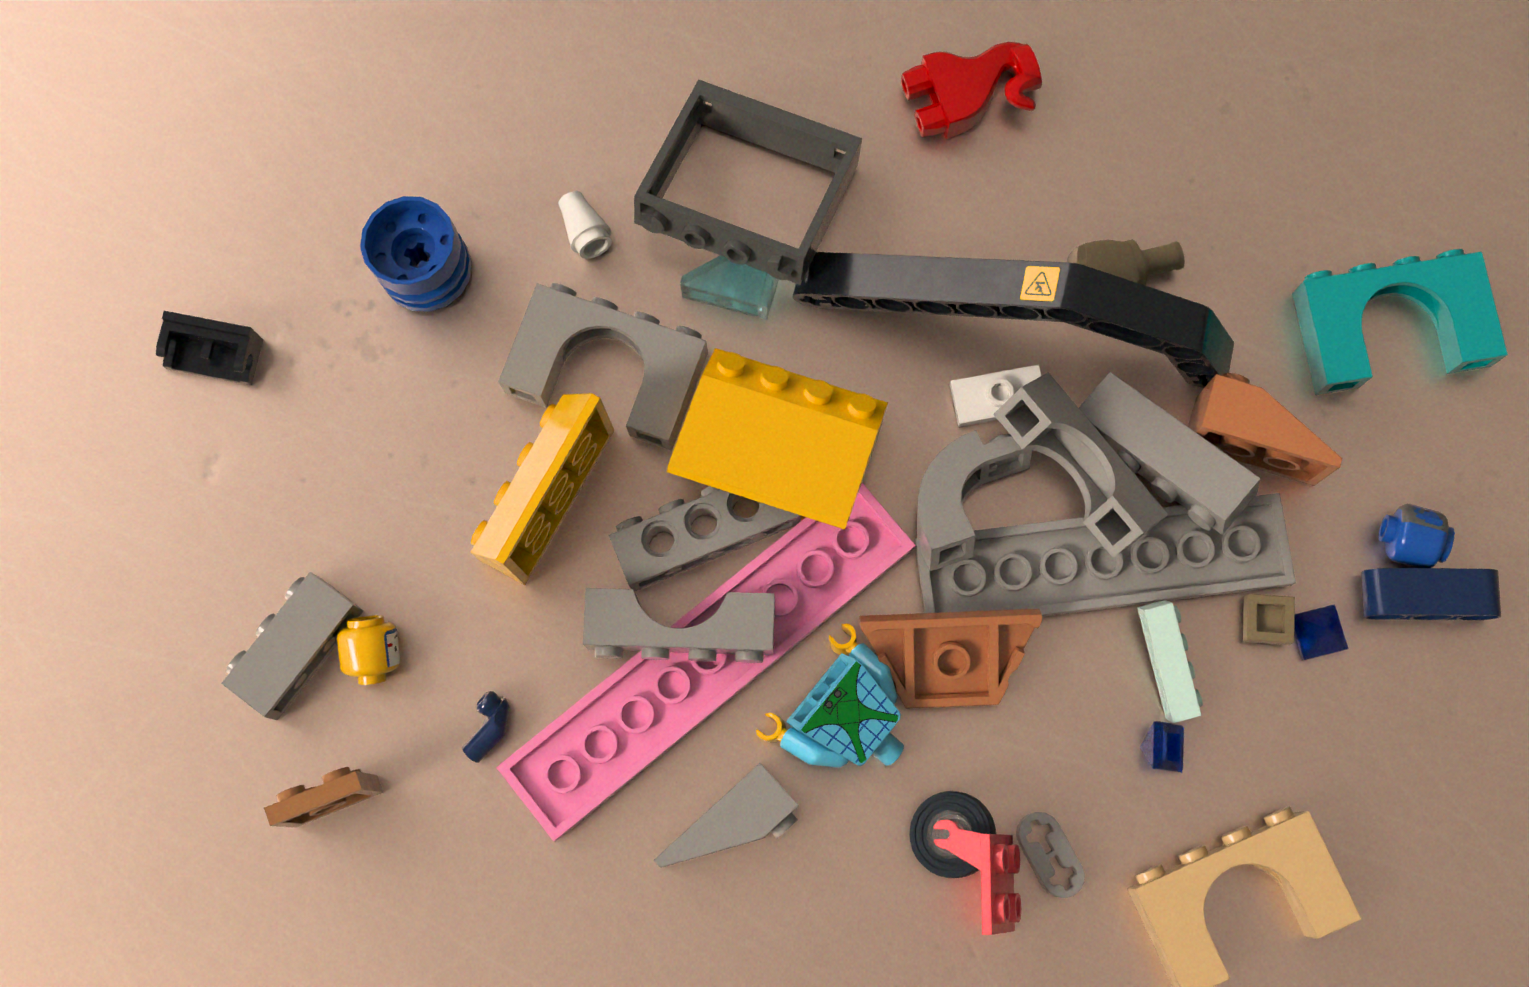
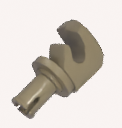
M1133 239L1128 241L1099 240L1076 247L1067 258L1069 263L1085 265L1145 286L1147 276L1180 270L1184 268L1185 264L1182 247L1177 241L1141 250Z

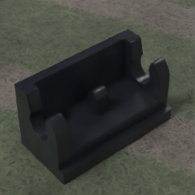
M169 311L163 312V323L156 345V356L164 357L162 365L164 368L252 386L264 339L251 327Z

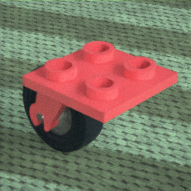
M945 791L929 797L918 807L910 824V843L916 858L927 870L945 878H962L980 870L982 935L1015 931V922H1020L1022 907L1019 893H1014V874H1018L1020 870V850L1017 844H1013V835L996 834L995 823L988 809L981 801L969 794Z

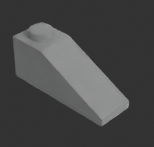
M759 763L654 861L659 867H666L764 839L769 833H772L778 839L798 820L792 812L799 805L764 766Z

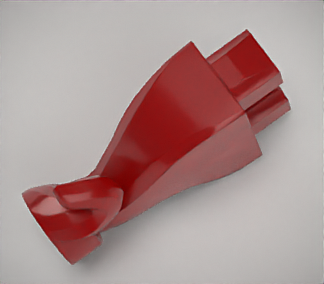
M1004 42L996 44L974 57H962L940 51L923 55L921 65L903 72L900 81L908 101L927 94L931 100L932 105L915 110V120L921 137L944 133L945 138L949 139L974 127L988 109L998 81L1006 71L1014 75L1005 85V96L1008 102L1016 108L1033 111L1036 107L1035 101L1023 94L1040 89L1042 86L1039 64L1032 48L1028 44Z

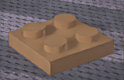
M344 767L321 777L323 784L317 787L305 789L304 785H299L284 790L276 795L277 803L264 807L269 825L299 827L381 794L383 790L378 776L363 773L361 769L350 771L349 767Z

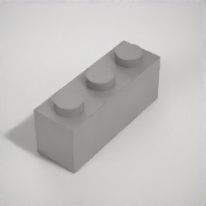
M311 572L306 578L300 577L291 585L285 595L286 603L276 615L273 613L264 619L256 631L258 638L247 652L243 650L231 660L226 669L228 675L221 683L266 718L274 720L280 718L336 647L338 632L347 627V620L359 617L364 611L322 578Z

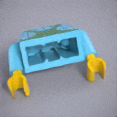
M847 623L841 624L842 630L851 639L846 644H838L829 635L831 649L840 656L787 719L786 722L793 728L787 730L782 718L773 713H766L767 717L776 721L777 730L771 736L765 735V733L756 729V733L761 739L770 743L780 741L782 749L809 765L840 768L851 761L858 766H862L872 754L885 766L891 765L902 754L904 745L890 733L901 718V713L894 705L897 693L890 668L886 664L879 662L878 656L866 644L857 643L856 631L853 626Z

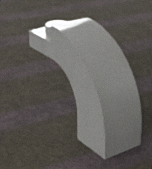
M976 430L967 433L947 445L938 453L927 468L919 489L917 536L921 552L930 571L973 557L976 535L962 505L966 497L977 487L985 483L1030 469L1032 450H1022L1010 434L997 436L989 443L983 445Z

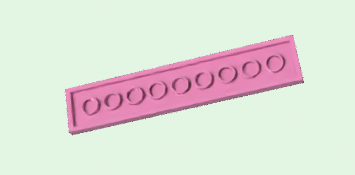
M862 483L845 530L805 517L671 626V628H689L708 620L719 609L727 592L774 593L773 655H764L762 663L736 662L735 654H717L716 661L703 662L688 660V653L670 652L669 660H647L641 658L642 651H640L496 768L551 839L556 842L915 549L916 545Z

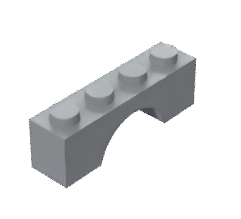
M1049 372L1022 386L993 414L1022 450L1037 451L1049 456L1072 476L1084 498L1085 515L1083 523L1112 558L1140 539L1168 515Z
M586 588L583 645L588 650H595L594 657L606 659L623 658V651H642L641 658L647 660H669L670 652L688 653V660L710 662L716 661L717 654H735L736 662L762 663L764 655L774 654L775 594L727 592L719 609L708 620L689 628H671L655 622L642 610L633 589Z

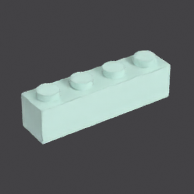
M1167 600L1137 607L1165 718L1172 723H1177L1201 716L1199 707L1203 706L1199 691L1194 688L1192 679L1196 677L1192 663L1187 661L1185 651L1188 650V643L1185 635L1180 633L1178 623L1181 622V615L1176 605L1173 606V603Z

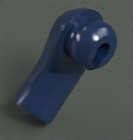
M494 691L486 692L477 702V711L486 717L482 727L462 747L465 755L476 763H479L505 734L510 707L505 697L499 698Z

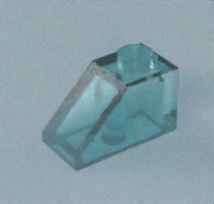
M720 255L683 275L680 281L682 298L767 320L779 280L764 271L745 264H735Z

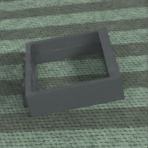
M698 79L634 196V223L652 233H662L683 241L692 248L705 249L726 257L735 264H745L764 271L778 280H788L801 285L858 166L862 138ZM706 102L712 103V106L707 105V104H705V103H706ZM702 125L835 173L799 249L662 199ZM839 149L846 153L842 154L840 152H837L836 150Z

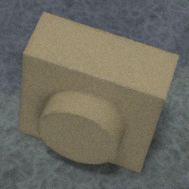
M1260 594L1245 595L1243 605V642L1293 644L1295 597Z

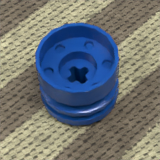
M403 196L384 203L369 217L362 230L360 248L363 259L385 291L398 305L411 311L431 312L448 306L462 294L470 280L472 261L468 248L450 217L437 203L423 197Z

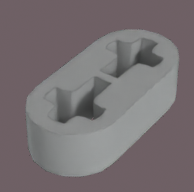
M1043 812L1031 813L1022 818L1017 826L1016 837L1041 886L1054 897L1068 898L1077 894L1084 884V870L1059 823L1053 816ZM1034 820L1039 826L1047 824L1051 832L1045 836L1051 849L1048 853H1045L1039 842L1030 843L1027 840L1026 835L1032 831L1030 823ZM1054 856L1062 868L1071 867L1074 874L1068 878L1071 886L1067 889L1061 884L1052 885L1050 882V878L1055 875V870L1049 859Z

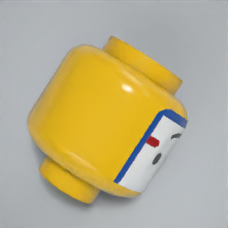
M383 615L348 619L347 627L338 632L337 644L341 672L348 676L358 677V684L369 685L385 682L386 673L397 669L400 665L396 626L392 623L384 622Z

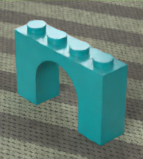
M1454 249L1437 255L1436 259L1421 261L1419 256H1410L1393 262L1392 266L1376 268L1375 263H1367L1349 269V273L1332 275L1330 270L1318 271L1305 276V280L1292 293L1315 395L1358 389L1373 377L1362 332V315L1367 302L1378 297L1397 296L1406 298L1418 304L1427 312L1437 331L1447 374L1491 367L1508 355L1482 251L1465 254L1463 249Z

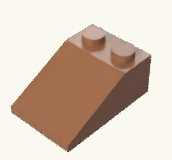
M1223 373L1221 376L1216 374L1195 399L1188 427L1241 465L1312 486L1318 484L1341 466L1343 458L1262 387L1249 384L1250 380L1242 375Z

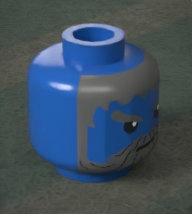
M1405 504L1400 506L1393 516L1387 514L1383 518L1378 539L1385 542L1386 555L1393 562L1415 568H1432L1437 562L1443 563L1448 558L1453 546L1455 532L1452 527H1449L1448 519L1441 512L1412 504Z

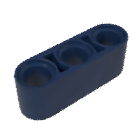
M1378 568L1361 572L1363 616L1365 619L1490 620L1501 617L1498 570Z

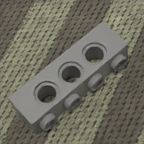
M709 486L700 492L702 497L686 504L684 499L674 500L661 506L658 509L659 515L644 521L641 516H637L619 523L616 526L617 532L610 534L609 538L628 585L635 592L794 527L801 522V515L757 502L759 505L757 513L752 517L742 518L736 515L733 509L735 504L745 497ZM701 515H709L717 521L716 528L708 535H698L691 529L693 521ZM660 532H667L674 537L672 547L664 553H656L649 547L651 538Z

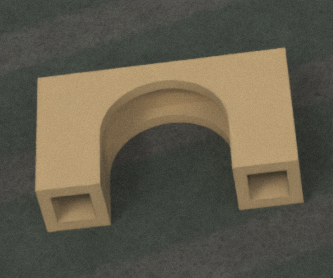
M1290 806L1280 809L1264 817L1267 825L1253 832H1250L1248 826L1238 828L1221 836L1224 842L1222 846L1207 851L1205 845H1201L1179 855L1178 857L1182 864L1164 871L1162 864L1135 875L1138 883L1128 887L1127 890L1172 987H1214L1230 979L1207 930L1204 919V903L1207 892L1215 879L1224 871L1242 864L1252 865L1272 876L1284 892L1305 937L1319 939L1361 920L1309 811L1293 813Z

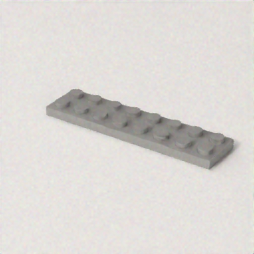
M1280 493L1255 496L1223 535L1213 528L1205 530L1198 526L1188 516L1187 512L1189 510L1182 505L1163 507L1168 515L1114 558L1083 523L1084 517L975 530L976 536L972 558L933 571L929 570L921 552L918 538H915L924 613L1040 609L1043 617L1148 604L1162 600L1172 601L1292 586L1296 583Z

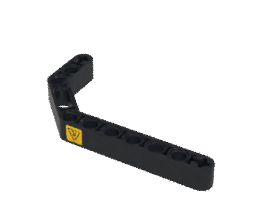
M816 252L801 285L795 283L793 299L795 301L817 308L1064 322L1164 354L1187 383L1201 388H1205L1216 374L1222 376L1223 373H1229L1234 348V341L1209 307L1077 263Z

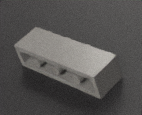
M1111 372L1107 374L1079 407L1134 474L1138 473L1151 483V489L1163 500L1169 503L1175 500L1189 510L1187 512L1188 516L1205 530L1213 528L1223 535L1257 495L1261 478Z

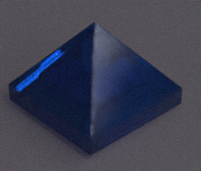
M1335 604L1295 614L1294 635L1302 661L1348 649Z
M1154 721L1140 748L1152 769L1182 773L1184 754L1183 726Z

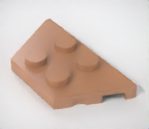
M1040 609L859 616L861 630L871 643L879 662L886 664L890 668L896 692L905 708L999 705L1009 686L1008 679L1010 675L1018 669L1025 655L1024 648L1034 628L1038 629L1042 622Z

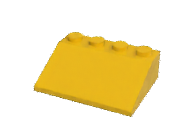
M715 348L697 386L668 463L667 472L845 530L874 451L888 402L872 398L867 394L856 393L828 384L823 380H815L778 366L761 363L734 352Z
M593 393L564 394L557 405L552 403L548 406L540 421L539 426L543 429L534 444L528 442L519 455L517 466L520 468L512 482H504L500 487L494 500V505L497 508L488 522L483 520L472 536L471 544L474 545L470 552L479 561L523 585H526L614 432L601 398Z

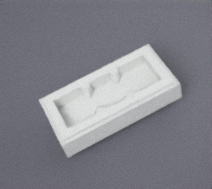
M1039 365L951 380L949 385L958 427L998 420L993 414L1022 386L1041 377Z

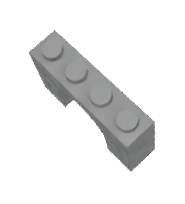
M537 283L498 381L504 392L547 407L564 362L577 347L595 339L609 338L619 340L631 346L644 362L643 381L626 424L628 433L631 437L672 451L708 355L706 340L701 339L702 335L685 326H677L676 330L659 325L660 321L647 313L637 311L632 316L617 311V305L602 298L594 297L591 302L576 297L577 293L574 290L561 284L552 283L551 287H547Z

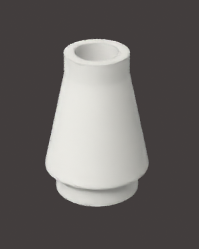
M573 191L564 195L559 200L558 205L563 214L571 249L579 253L580 257L584 259L594 258L603 254L612 244L610 238L611 228L588 204L581 192Z

